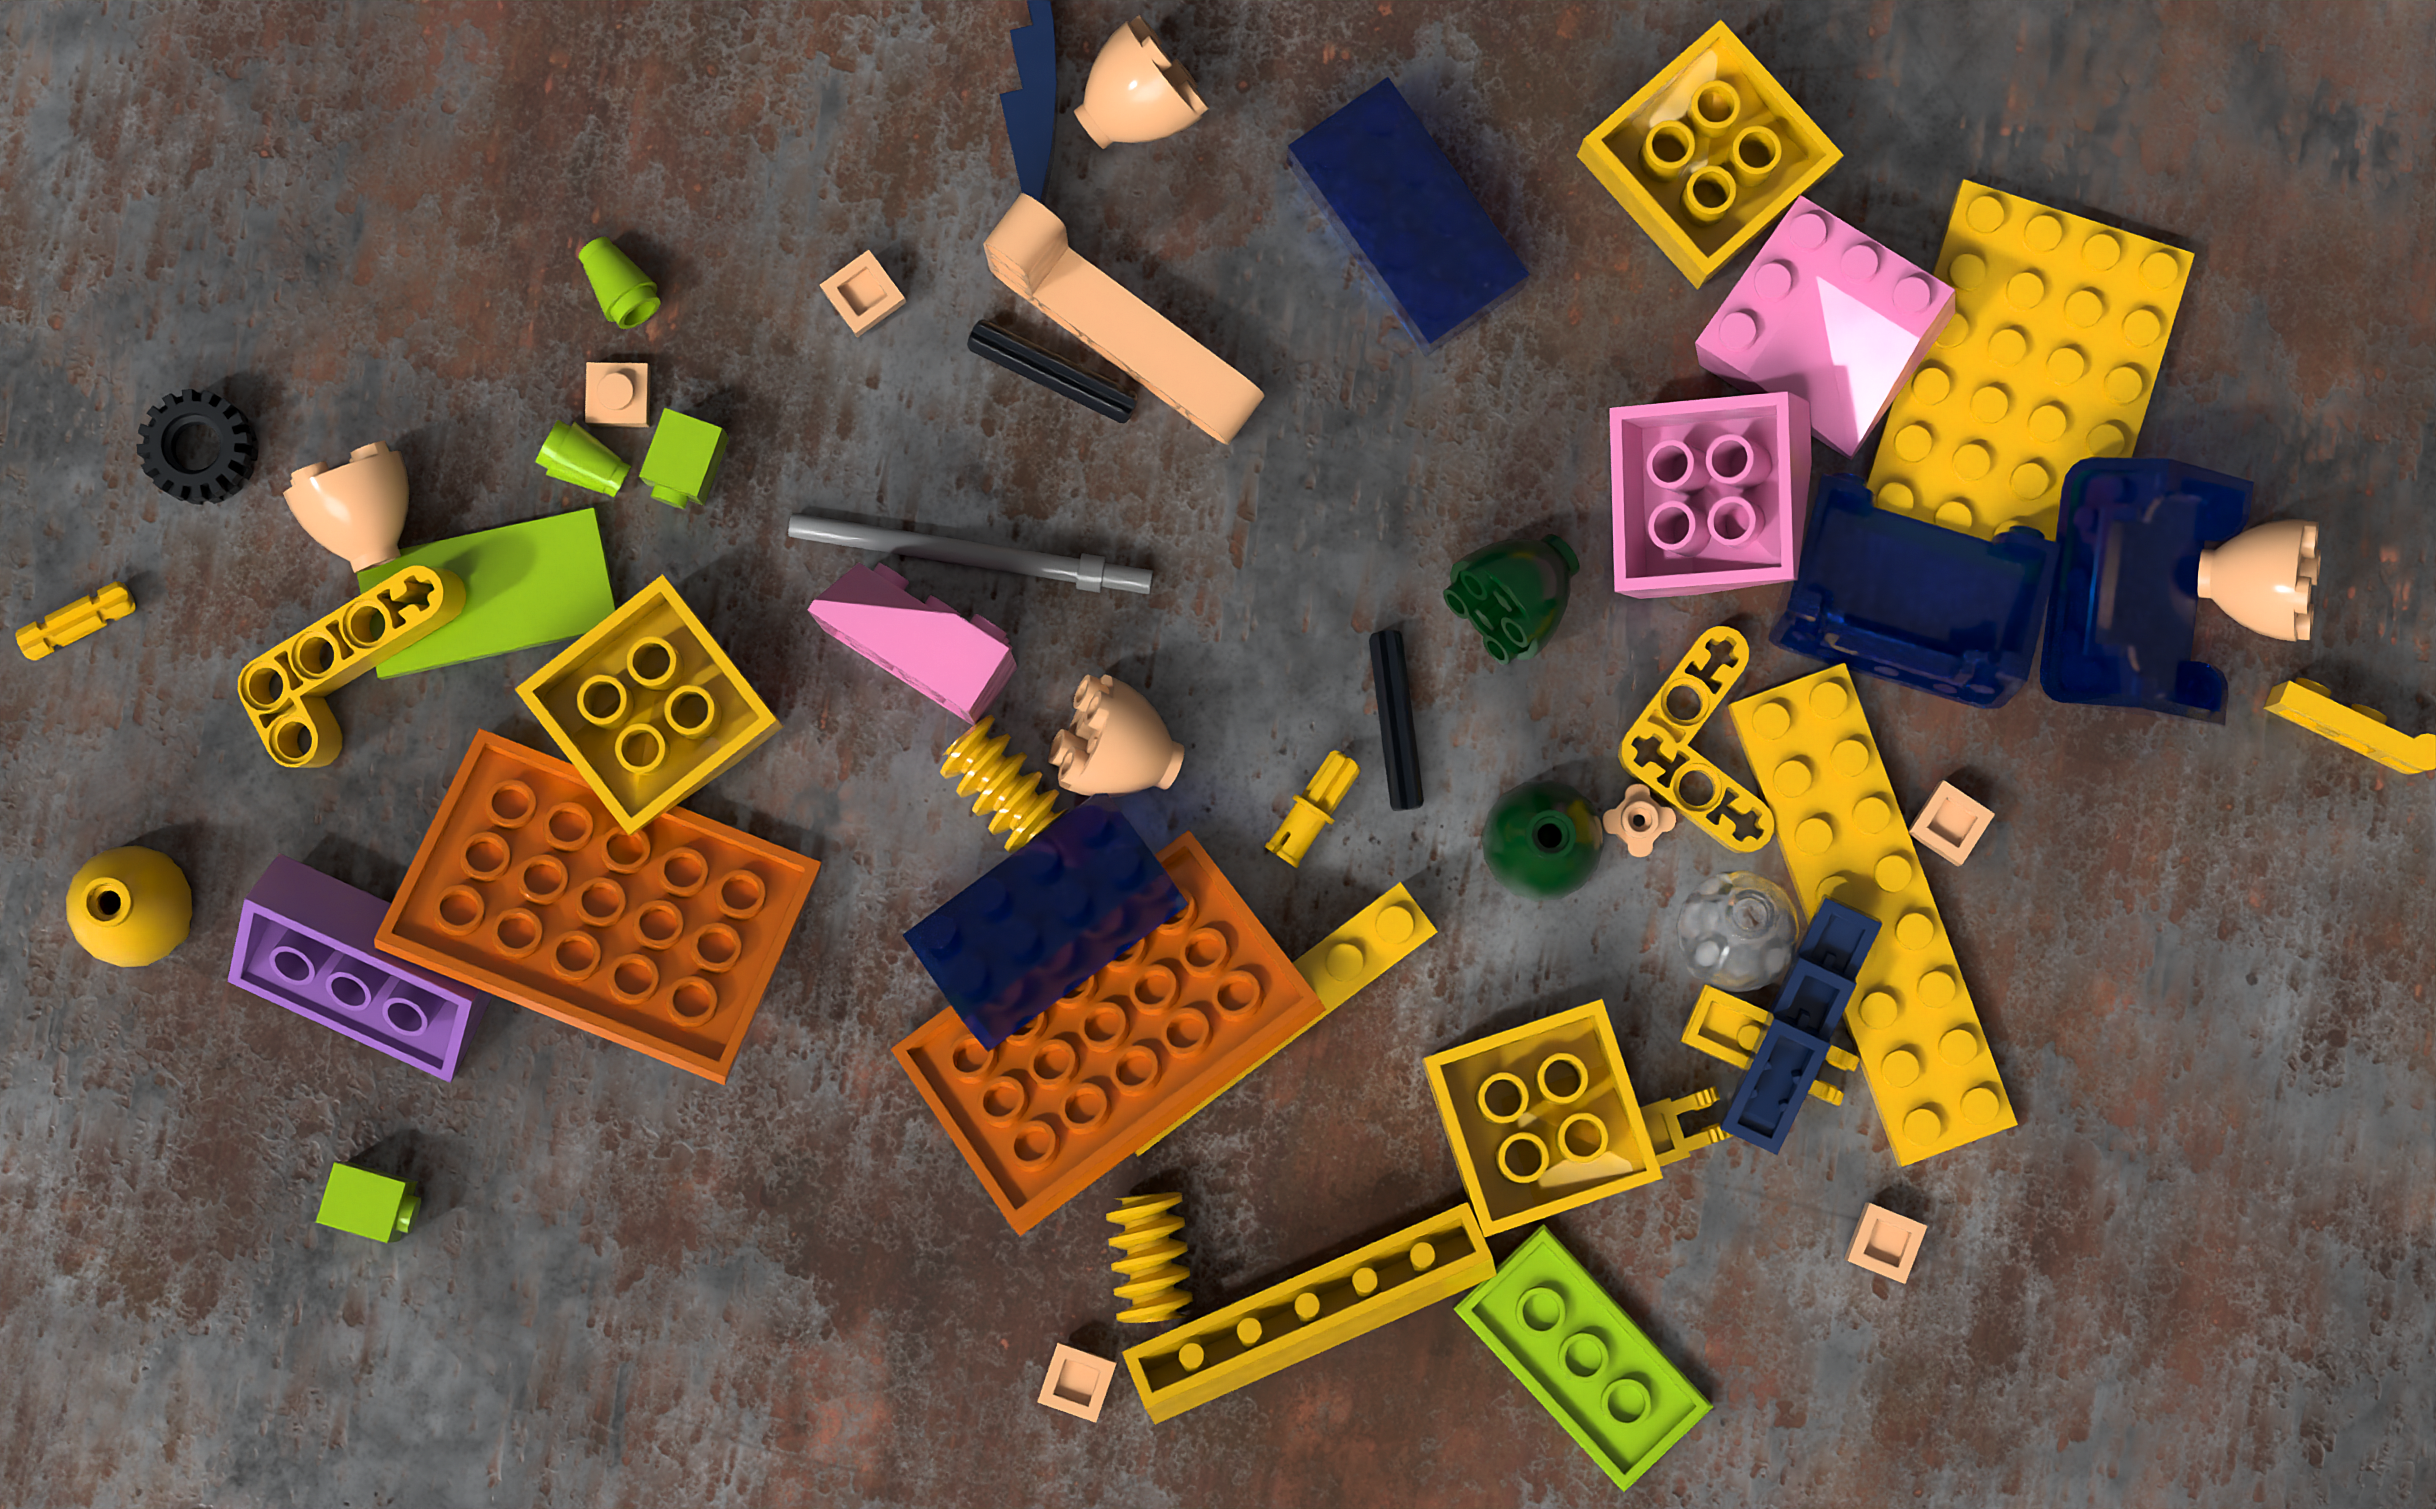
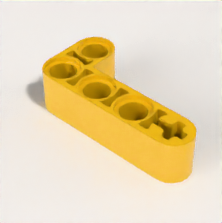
M413 565L405 568L252 660L242 669L237 687L240 700L267 751L277 763L285 767L320 768L329 765L338 757L342 748L343 736L324 697L455 619L461 613L466 602V590L463 581L458 575L448 569ZM427 584H433L434 590L430 592ZM427 597L430 606L416 603ZM404 603H414V604H411V605L406 606ZM380 610L385 619V630L376 641L370 631V621L373 615ZM328 641L334 650V661L331 667L325 671L321 666L319 656L322 646ZM278 672L283 681V691L280 698L275 701L271 697L269 683L272 676ZM306 725L310 730L312 743L309 751L304 755L298 747L297 739L301 728Z

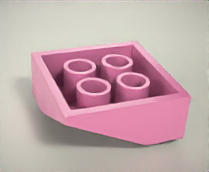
M1800 195L1696 340L1695 346L1699 365L1746 395L1788 391L1809 401L1811 435L1852 460L1955 314V289Z
M1786 391L1609 408L1615 592L1638 599L1699 595L1798 579L1812 466L1809 401Z
M878 562L873 571L858 563L813 600L808 608V612L826 633L973 726L987 716L1018 668L1011 653L1013 647L1008 644L1010 640L1006 638L1007 633L978 614H975L969 623L960 617V613L932 595L928 597L925 604L904 591L909 584L907 579Z

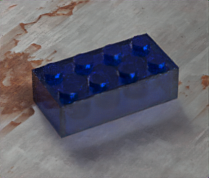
M1389 77L1380 81L1288 145L1286 163L1425 357L1525 288L1530 273Z
M1099 793L1084 801L903 934V937L960 1019L986 1051L989 1052L1189 904L1166 870L1107 793Z

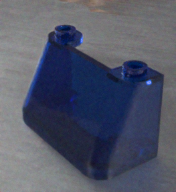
M2090 457L2081 459L2070 468L2065 475L2061 491L2040 665V683L2044 692L2052 700L2075 706L2184 722L2225 725L2229 693L2228 682L2224 673L2215 665L2191 661L2198 604L2199 562L2205 541H2228L2242 532L2248 522L2251 511L2253 481L2170 458Z
M1823 473L1816 483L1804 522L1798 579L1784 583L1769 632V641L1782 650L1834 666L1845 663L1848 670L1968 706L1984 709H1998L2005 706L2028 681L2062 544L2045 539V535L2041 531L2027 526H2011L2008 532L1998 533L1991 541L1874 507L1876 495L1867 488V482L1861 477L1849 473H1834L1832 475Z

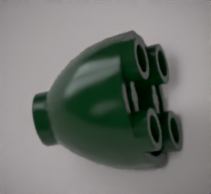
M1547 534L1540 541L1532 539H1507L1479 548L1454 563L1450 572L1451 585L1443 591V596L1450 610L1462 619L1468 618L1474 628L1483 636V644L1489 655L1500 664L1508 665L1515 658L1523 661L1534 658L1551 640L1559 627L1568 605L1571 578L1578 573L1580 565L1572 548L1563 539L1554 534Z
M1552 780L1524 782L1503 793L1489 810L1481 833L1484 860L1495 880L1514 895L1534 902L1562 899L1581 889L1597 870L1604 847L1602 822L1591 802L1572 786ZM1552 824L1559 828L1561 840L1556 847L1547 848L1539 842L1538 831L1543 825Z

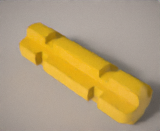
M114 581L98 589V596L90 597L88 594L44 616V623L34 621L18 629L15 636L22 653L27 659L38 660L54 652V646L57 644L64 647L107 626L106 620L109 618H114L117 621L133 613L136 609V604L128 587L120 581Z

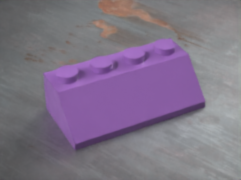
M279 853L244 898L227 982L451 1083L457 1074L493 994L375 948L374 938L391 903Z

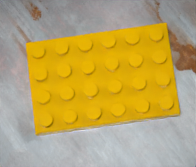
M1963 179L1958 186L1931 271L1932 276L1955 289V314L1888 407L1851 525L2081 600L2088 598L2195 253Z

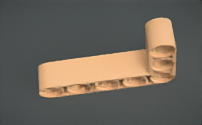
M1021 193L984 241L983 245L989 269L1000 281L1219 442L1229 445L1265 397L1264 393L1244 375L1069 248L1064 223L1044 205L1027 194Z

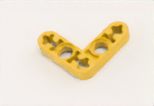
M1716 626L1708 629L1696 639L1625 733L1619 744L1618 758L1623 769L1631 777L1647 786L1651 792L1724 847L1735 853L1747 854L1761 849L1770 841L1774 833V818L1771 810L1764 802L1688 746L1689 742L1744 671L1749 661V647L1746 639L1739 631L1727 626ZM1723 640H1726L1733 646L1729 656L1735 663L1732 668L1726 664L1721 665L1707 680L1719 686L1713 694L1701 679L1686 674L1685 669L1691 664L1694 670L1699 673L1711 657V653L1705 648L1707 642L1717 646ZM1687 686L1698 694L1700 710L1693 719L1679 720L1669 712L1666 705L1667 696L1673 688ZM1651 736L1655 737L1660 742L1656 750L1657 754L1669 764L1674 761L1676 753L1686 759V763L1679 766L1671 774L1667 787H1664L1657 781V777L1666 772L1663 768L1652 761L1643 767L1637 765L1634 761L1638 751L1631 744L1635 738L1645 742ZM1699 771L1707 775L1711 780L1713 794L1706 804L1692 806L1681 797L1679 783L1686 773ZM1726 790L1735 796V799L1726 805L1729 809L1741 816L1751 810L1758 816L1754 822L1755 828L1760 831L1757 839L1748 835L1740 841L1732 835L1736 825L1724 814L1718 815L1715 824L1706 818L1708 813L1720 805Z

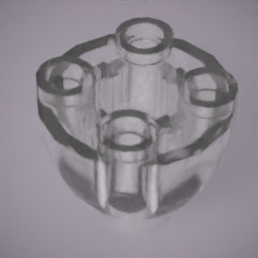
M1745 869L1722 871L1700 882L1682 903L1676 924L1679 950L1685 959V966L1689 973L1698 979L1704 980L1710 986L1731 992L1758 990L1765 985L1775 982L1793 960L1800 936L1797 910L1785 889L1768 876ZM1745 907H1750L1752 917L1759 924L1754 927H1747L1741 924L1737 916L1738 909L1743 910Z

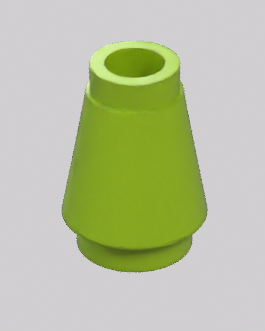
M608 237L596 238L583 247L578 258L584 265V270L608 321L616 322L621 329H630L648 320L658 310L660 299L656 295L657 284L616 245H613Z
M557 420L535 460V463L548 469L547 476L602 494L604 492L613 498L617 495L631 469V465L621 461L620 457L579 424L574 422L570 426L560 420Z

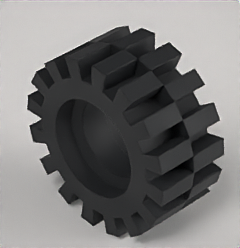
M193 389L182 390L183 396L176 397L172 393L164 396L162 400L165 405L160 409L153 405L146 413L152 417L148 426L141 423L138 434L144 437L143 444H136L137 455L144 458L145 463L141 464L144 473L154 480L152 483L159 489L181 501L185 500L191 504L203 505V501L216 504L224 501L222 495L227 492L234 496L242 489L238 485L243 477L250 480L254 472L248 468L250 461H257L258 450L253 447L252 441L257 440L255 430L247 424L249 419L233 404L210 391L203 390L202 393H198ZM207 425L212 427L219 437L220 450L217 458L204 469L190 470L184 468L176 456V443L179 436L191 426Z

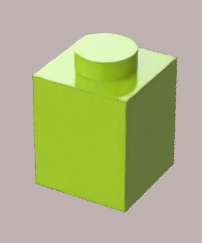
M664 408L639 475L647 486L653 487L650 497L680 509L686 508L688 500L705 505L729 440V436L723 428Z
M350 1161L334 1162L316 1223L384 1243L400 1241L402 1232L409 1234L412 1231L419 1214L421 1198L413 1196L418 1181Z

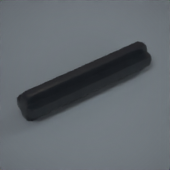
M980 319L969 335L967 345L971 352L1119 423H1126L1135 410L1138 395L1134 391L985 319Z
M1398 630L1379 631L1371 634L1369 645L1390 806L1394 811L1415 810L1422 807L1424 797L1403 637Z

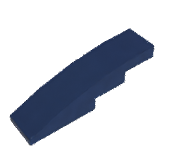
M1026 0L1032 25L1010 30L1022 89L999 95L1021 191L1042 205H1045L1054 162L1059 102L1056 35L1050 0Z
M1823 895L1744 1067L1721 1122V1130L1778 1155L1831 1046L1830 1038L1857 985L1855 979L1882 926L1880 919L1831 896Z

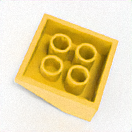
M1721 19L1583 139L1577 157L1697 290L1783 216L1800 195L1803 197L1832 173L1844 156Z
M663 574L515 688L519 696L629 836H632L736 765L784 727L679 591Z
M1602 999L1425 1057L1421 1060L1471 1210L1484 1238L1663 1178Z

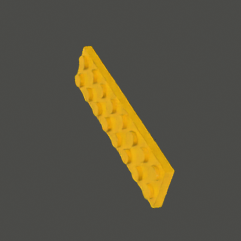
M1839 664L1729 704L1727 706L1760 796L1764 804L1772 812L1774 833L1808 925L1824 894L1870 914L1882 922V926L1855 979L1857 985L1842 1016L1857 1057L1860 1058L1861 1068L1898 1166L1904 1167L2018 1125L1846 664Z

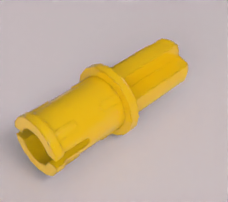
M1336 750L1330 752L1302 795L1294 794L1292 796L1296 803L1271 840L1267 841L1264 847L1297 869L1300 861L1325 824L1328 823L1331 826L1334 824L1335 820L1331 818V815L1359 776L1361 767L1342 752Z

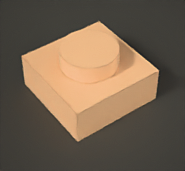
M870 250L864 252L820 284L824 294L857 338L906 303L902 293Z
M587 362L585 423L589 427H649L651 367L649 364Z
M1942 780L1929 796L1909 827L1908 832L1910 836L1951 863L1961 866L1995 813L1945 780Z
M1866 1202L1844 1260L1906 1284L1928 1226Z
M1058 1341L1037 1402L1096 1423L1117 1361Z

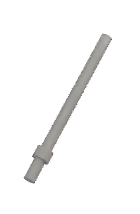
M797 513L791 514L788 536L793 538L1076 583V589L1101 593L1102 587L1150 595L1153 570L1106 563L1105 556L1082 553L1080 559Z

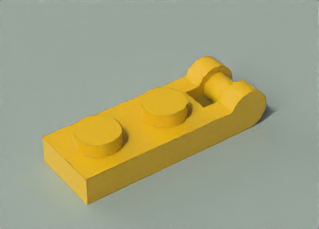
M2298 677L2295 683L2289 680L2273 686L2263 707L2276 715L2398 772L2411 775L2436 769V735L2429 733L2420 734L2415 737L2405 735L2386 726L2385 723L2388 718L2375 709L2361 704H2352L2350 709L2330 700L2329 697L2332 692L2325 686L2312 680Z

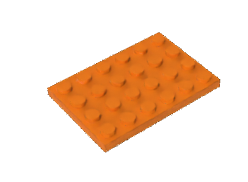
M479 728L374 938L375 948L725 1086L818 879L822 862L677 805L632 836H629L574 765Z
M1187 830L891 1048V1051L1011 1227L1019 1236H1022L1326 1011V1008L1190 830Z

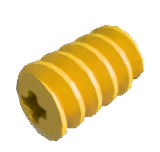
M988 715L972 726L946 750L943 756L948 755L940 773L945 779L964 774L956 790L961 798L980 792L972 810L977 816L996 811L988 827L993 835L1012 829V833L1004 846L1009 854L1026 848L1067 813L1070 808L1057 813L1051 811L1059 792L1056 789L1039 795L1035 792L1043 774L1040 770L1024 776L1019 774V770L1027 755L1024 752H1020L1006 758L1002 754L1011 737L1008 733L989 739L987 733L995 718L992 715Z
M1164 1192L1114 1198L1122 1201L1123 1206L1107 1213L1106 1220L1124 1225L1125 1231L1109 1238V1246L1127 1250L1128 1256L1112 1263L1111 1269L1114 1272L1130 1275V1281L1114 1288V1296L1129 1299L1133 1302V1306L1116 1314L1117 1321L1145 1323L1189 1317V1315L1178 1313L1176 1309L1193 1301L1192 1292L1175 1288L1174 1284L1189 1277L1190 1268L1171 1263V1259L1188 1251L1187 1242L1169 1238V1234L1185 1226V1220L1183 1217L1166 1213V1209L1182 1202V1193Z

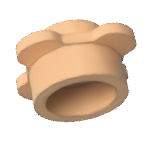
M1643 784L1630 785L1625 790V799L1616 809L1607 810L1602 817V827L1605 832L1616 834L1622 842L1627 844L1628 852L1634 857L1649 855L1653 850V842L1662 832L1672 830L1676 823L1674 811L1669 807H1661L1650 797L1648 787ZM1635 815L1644 817L1645 821L1642 826H1636L1633 823Z

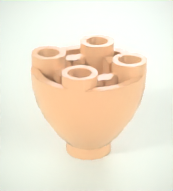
M1138 15L1131 22L1126 21L1103 45L1092 65L1086 84L1084 102L1074 110V114L1081 125L1102 149H1105L1113 142H1151L1170 137L1203 118L1202 114L1209 109L1203 97L1196 90L1199 87L1196 81L1177 58L1171 62L1167 54L1160 47L1162 41L1141 15Z
M385 440L352 451L350 453L352 457L349 459L350 463L329 470L327 462L323 461L291 473L292 480L290 482L292 487L283 493L290 510L300 525L319 544L332 553L350 561L354 573L376 568L401 557L397 543L403 531L408 512V476L401 452H390Z
M2284 519L2266 522L2232 537L2216 550L2202 549L2198 571V597L2211 598L2231 618L2256 633L2275 639L2295 642L2297 639L2310 640L2314 619V604H2310L2311 585H2318L2321 564V549H2317L2319 523L2307 521V519Z
M1089 674L1086 675L1078 686L1074 697L1073 706L1077 711L1069 730L1061 729L1056 734L1048 755V762L1058 766L1059 786L1082 795L1101 798L1121 797L1138 793L1152 786L1167 790L1176 779L1184 758V746L1172 741L1167 727L1156 709L1142 694L1131 686L1108 675H1103L1101 678H1096Z

